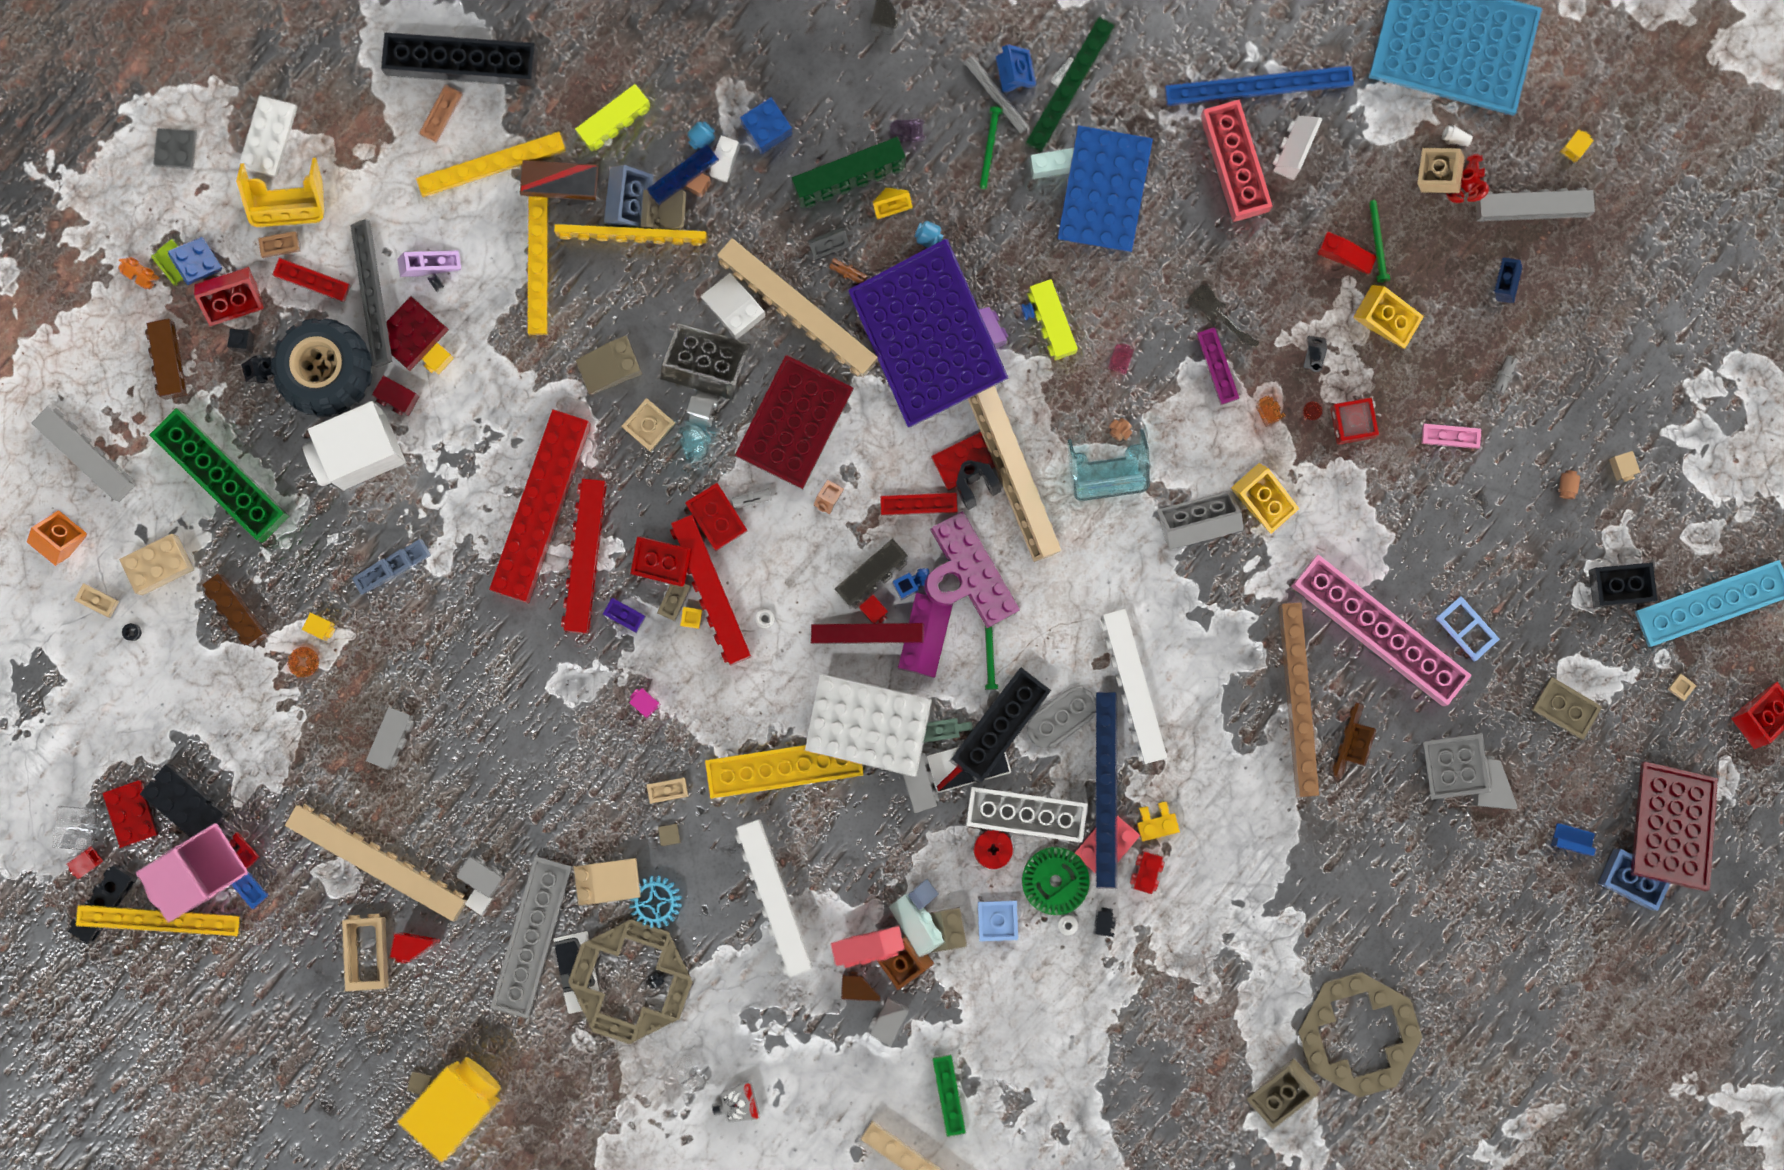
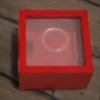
M1372 398L1337 403L1330 407L1337 445L1375 439L1379 435Z

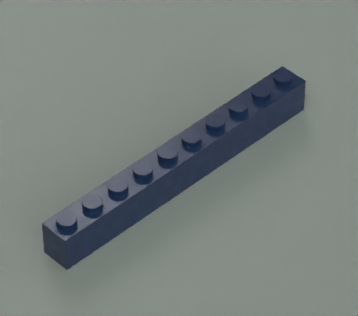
M1096 692L1097 889H1117L1116 692Z

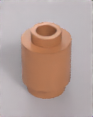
M1566 470L1565 473L1561 474L1558 489L1559 497L1575 499V496L1578 495L1581 476L1577 475L1576 471Z

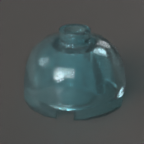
M687 425L678 428V434L682 433L683 435L680 443L686 459H690L689 464L704 459L709 452V444H712L709 433H705L697 425Z

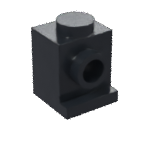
M1101 907V911L1096 910L1093 934L1114 937L1115 933L1111 932V929H1115L1116 917H1113L1112 913L1113 909Z

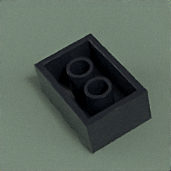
M1653 562L1597 567L1588 570L1593 608L1658 601Z

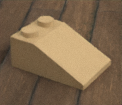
M636 858L574 866L578 906L641 897Z

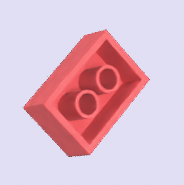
M899 926L851 936L830 943L836 966L844 965V968L852 967L856 964H867L875 960H885L889 957L897 956L898 951L905 949Z

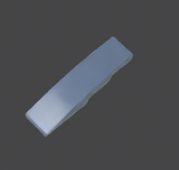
M418 539L386 559H381L352 579L360 594L363 595L430 557L431 554L423 539Z

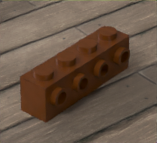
M168 318L146 323L147 329H145L147 340L150 341L148 352L150 358L153 359L152 373L157 381V384H155L156 394L164 400L188 396L175 322Z
M217 573L202 584L206 589L204 591L205 595L210 600L213 599L217 604L215 606L216 610L221 615L226 616L228 619L226 623L233 631L236 630L238 632V639L244 646L255 647L269 636L224 575Z

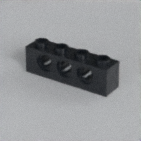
M112 865V867L110 866L103 874L104 879L93 888V895L83 905L99 906L98 901L102 898L105 902L104 907H119L138 878L120 865ZM111 882H114L116 885L114 892H111L109 889ZM75 916L70 922L71 927L68 932L85 944H94L104 927L76 926L77 916Z

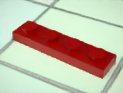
M281 258L278 259L272 274L276 278L343 303L351 287L349 283Z
M957 493L880 496L881 516L958 512Z

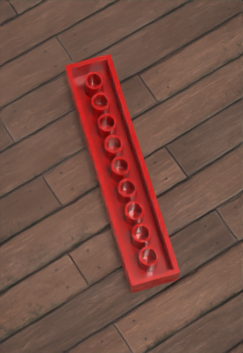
M552 409L489 588L490 591L528 604L530 603L591 428V423L588 420Z

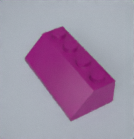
M916 593L909 623H924V643L903 644L898 665L899 670L935 678L953 604L947 606L938 605L932 602L927 595Z

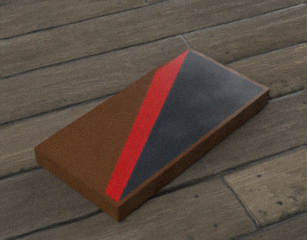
M523 160L520 196L596 200L599 165Z

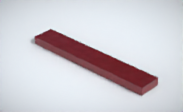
M924 623L811 624V644L924 643Z

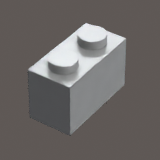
M479 856L475 858L469 857L457 878L486 897L492 898L505 879L501 875L502 871L494 866L489 868L485 865L486 861Z

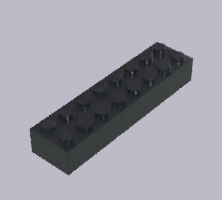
M384 32L381 70L385 76L535 87L538 49L535 43Z

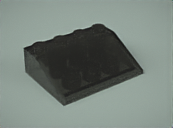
M678 323L661 365L660 380L733 400L742 376L750 343Z

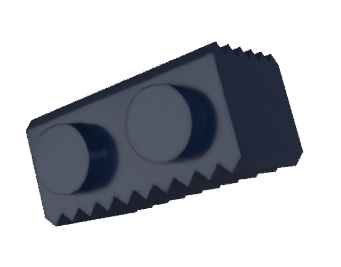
M1502 258L1494 290L1497 301L1514 303L1522 272L1521 260Z

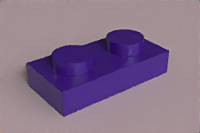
M611 598L603 612V615L635 633L638 632L646 618L643 614L614 598Z

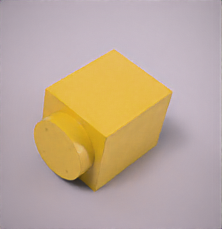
M465 1058L461 1063L457 1061L446 1067L401 1117L398 1123L442 1163L455 1153L500 1102L495 1095L501 1090V1087L482 1066L470 1058Z

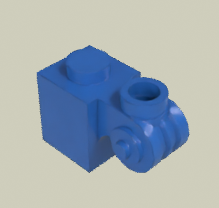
M928 568L918 569L914 576L908 573L892 581L901 600L917 593L918 588L925 586V580L929 574Z

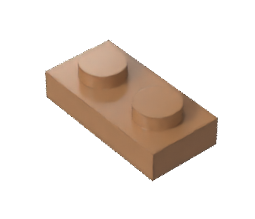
M296 232L258 238L262 258L300 252Z

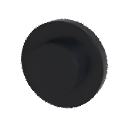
M657 971L648 975L646 980L647 986H650L651 989L657 988L665 982L663 979L664 974Z

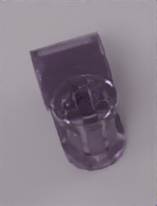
M894 120L890 124L889 137L892 139L898 136L899 141H924V120ZM900 128L902 133L896 134L893 132V129Z

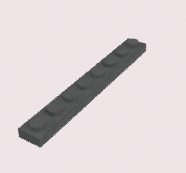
M364 219L350 225L372 366L378 368L391 363L392 355L371 224L369 220Z

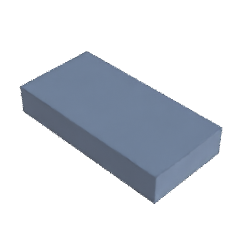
M928 879L908 894L919 910L939 895Z

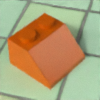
M58 510L31 527L27 543L56 566L70 557L86 538L87 533Z

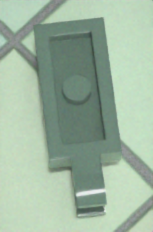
M957 718L927 722L923 743L960 738L959 732L973 730L972 722L958 724Z

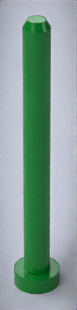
M990 107L989 109L991 120L980 180V189L983 190L987 188L998 117L1002 115L1003 111L999 107Z
M1371 200L1369 206L1379 275L1376 278L1377 282H1387L1390 280V275L1386 272L1377 202Z
M985 626L988 682L985 685V690H998V684H995L992 626L988 629Z

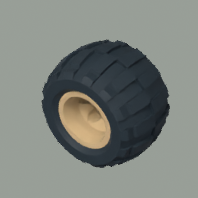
M316 318L304 320L301 325L297 327L293 325L285 331L287 334L282 340H278L274 348L276 353L275 357L271 359V371L274 373V384L287 403L300 412L317 417H331L336 413L343 414L351 410V406L356 402L360 403L365 396L364 392L367 386L371 385L373 374L371 373V354L366 347V343L357 332L348 325L328 318H323V320H317ZM317 354H322L320 360H316ZM334 355V361H330V356ZM309 365L314 366L311 371L307 370ZM319 377L317 382H313V379Z

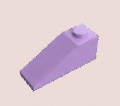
M459 251L404 252L397 259L400 277H418L461 270Z

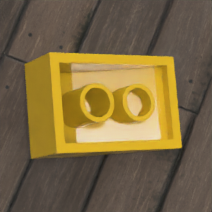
M1371 285L1353 316L1354 319L1366 328L1403 349L1408 345L1424 317L1385 286Z
M1260 463L1231 487L1239 500L1270 534L1299 510V507L1270 469Z

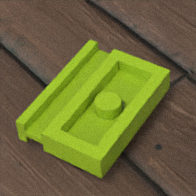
M171 239L159 248L154 255L152 254L151 258L172 284L176 286L178 285L177 283L184 279L168 256L169 250L179 247Z

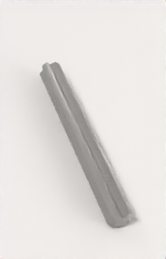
M973 56L965 60L966 66L997 105L1003 109L1004 114L1019 133L1024 132L1028 128L1026 122Z

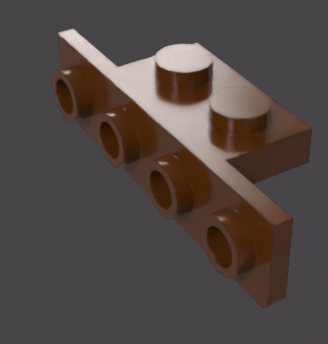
M1357 702L1350 710L1349 717L1351 719L1349 725H1346L1344 729V742L1340 744L1338 754L1340 755L1338 761L1333 765V776L1341 780L1347 761L1366 766L1376 734L1375 728L1359 724L1364 706Z

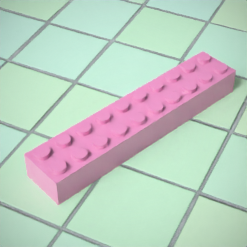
M1319 554L1311 560L1291 587L1441 706L1449 705L1471 677L1470 673Z

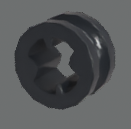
M436 273L433 274L432 278H427L436 292L439 291V288H444Z
M126 624L122 628V636L126 640L136 641L141 637L142 630L136 624ZM129 628H135L133 632L135 634L134 636H128V634L130 633Z

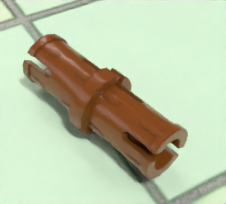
M836 258L832 260L833 264L831 263L829 269L844 275L843 278H849L859 284L868 277L867 274L854 269L853 265L850 264L848 266Z

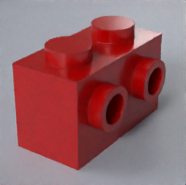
M1145 851L1138 854L1135 865H1137L1136 873H1132L1130 879L1131 888L1148 894H1152L1153 891L1156 892L1159 885L1157 876L1159 872L1162 873L1165 864L1162 861L1163 857Z

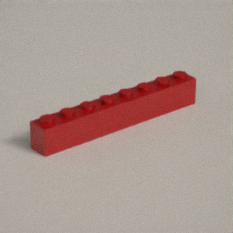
M582 478V482L578 484L577 494L580 495V499L575 505V513L578 514L577 521L573 523L575 540H571L570 550L573 551V556L568 562V570H571L570 578L566 580L568 597L564 598L563 607L566 608V614L562 616L561 627H564L565 632L589 634L607 489V483L602 480Z
M693 515L671 523L672 529L669 530L673 539H677L680 546L691 548L687 573L688 575L692 574L694 581L691 582L693 588L702 597L699 599L702 609H707L709 616L706 619L710 628L714 627L716 634L713 636L717 645L721 644L724 650L721 652L724 662H729V665L732 666L751 658L748 646Z

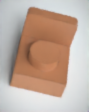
M827 480L818 493L814 506L822 512L831 514L844 489Z

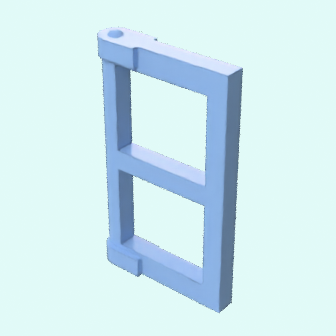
M1462 596L1435 618L1471 657L1473 662L1477 661L1500 640ZM1461 604L1474 620L1457 634L1444 618ZM1476 624H1479L1491 639L1474 653L1461 638Z

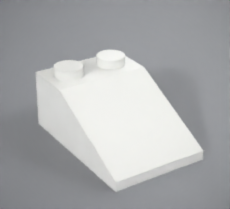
M730 273L700 296L736 340L766 317L764 310Z

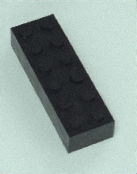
M1020 667L949 761L978 784H981L1052 690Z

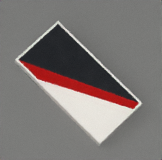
M958 748L927 756L937 793L977 783L949 761ZM1006 752L985 780L1011 773Z

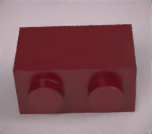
M384 375L372 393V396L376 398V403L383 407H386V405L393 407L392 411L400 416L403 413L409 416L420 398L417 393Z

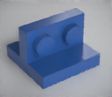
M1012 45L1003 46V53L996 55L1002 91L1009 92L1021 86L1027 88L1035 87L1036 82L1030 51Z

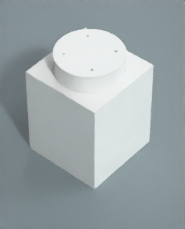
M373 401L309 428L308 432L312 441L303 444V451L308 465L322 487L332 483L345 490L406 463L385 411Z

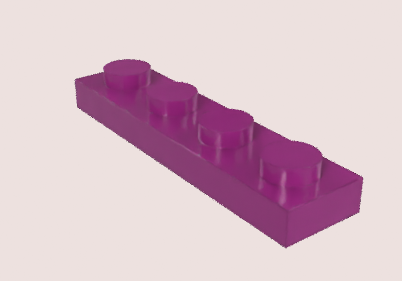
M1215 327L1197 333L1196 336L1220 405L1239 400L1240 398Z

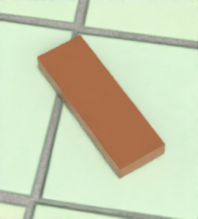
M444 85L419 132L421 136L435 143L438 142L463 95L462 92Z

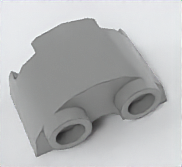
M695 389L694 396H691L688 405L685 425L707 431L708 426L711 427L714 421V416L711 415L713 408L717 409L720 398H717L718 395Z

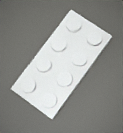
M259 96L240 159V163L245 164L246 170L277 178L297 110L296 105Z

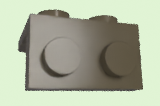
M651 189L643 190L641 227L667 230L682 228L684 225L686 192L679 190L662 194Z

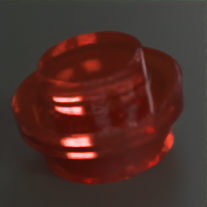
M1308 402L1303 408V415L1306 419L1315 421L1321 417L1322 407L1317 402Z

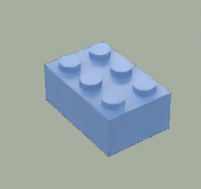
M1613 849L1598 884L1649 910L1658 911L1671 883L1631 875L1633 855L1622 849Z

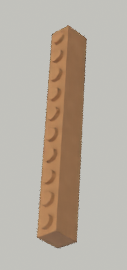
M1301 602L1279 605L1278 608L1296 797L1319 796Z

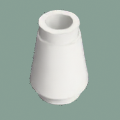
M1448 125L1443 132L1442 140L1449 144L1468 147L1472 141V136L1454 125Z

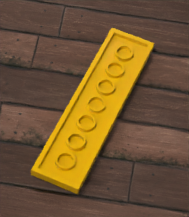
M806 745L705 760L710 799L864 776L863 767L860 763L806 751Z

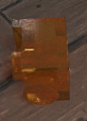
M1269 395L1259 400L1260 403L1256 406L1265 427L1282 420L1286 416L1285 413L1280 414L1281 408L1279 403L1274 401L1272 397L1270 398Z

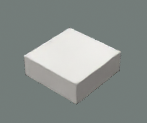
M475 889L465 905L482 915L493 898H488Z

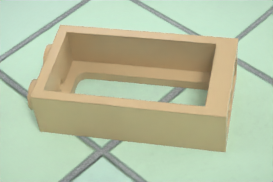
M380 913L368 914V918L361 919L360 915H349L348 919L342 920L345 991L388 988L386 917H380ZM360 926H374L376 929L378 977L373 981H361L359 979L357 928Z

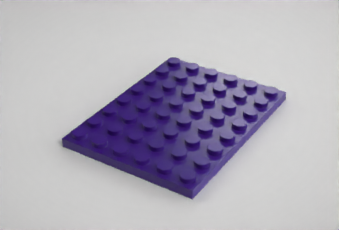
M948 239L934 244L848 290L908 428L1009 379Z

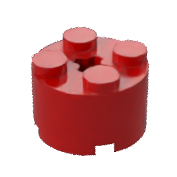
M985 831L975 840L973 846L974 857L985 868H1002L1009 863L1012 857V842L1001 831ZM991 844H994L995 847H998V851L995 852V855H992L991 852H988V848H991Z

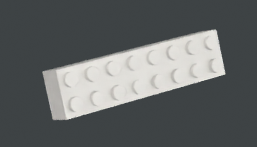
M761 820L737 827L738 832H735L738 844L742 843L744 850L741 853L744 861L749 862L751 869L748 870L751 881L755 880L757 887L754 888L758 899H762L764 904L761 907L764 918H769L768 930L771 937L775 936L777 943L774 946L777 955H782L783 961L781 966L784 974L788 973L789 977L812 969L813 965Z

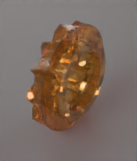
M299 647L288 656L287 665L290 672L297 677H309L316 672L319 666V658L311 648ZM299 657L307 658L305 662L307 667L303 665L298 666L300 663Z

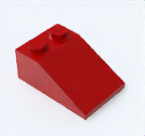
M1778 682L1773 683L1744 705L1731 718L1753 749L1771 744L1784 730V690Z

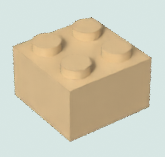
M1422 149L1417 183L1421 192H1460L1464 155L1461 149Z

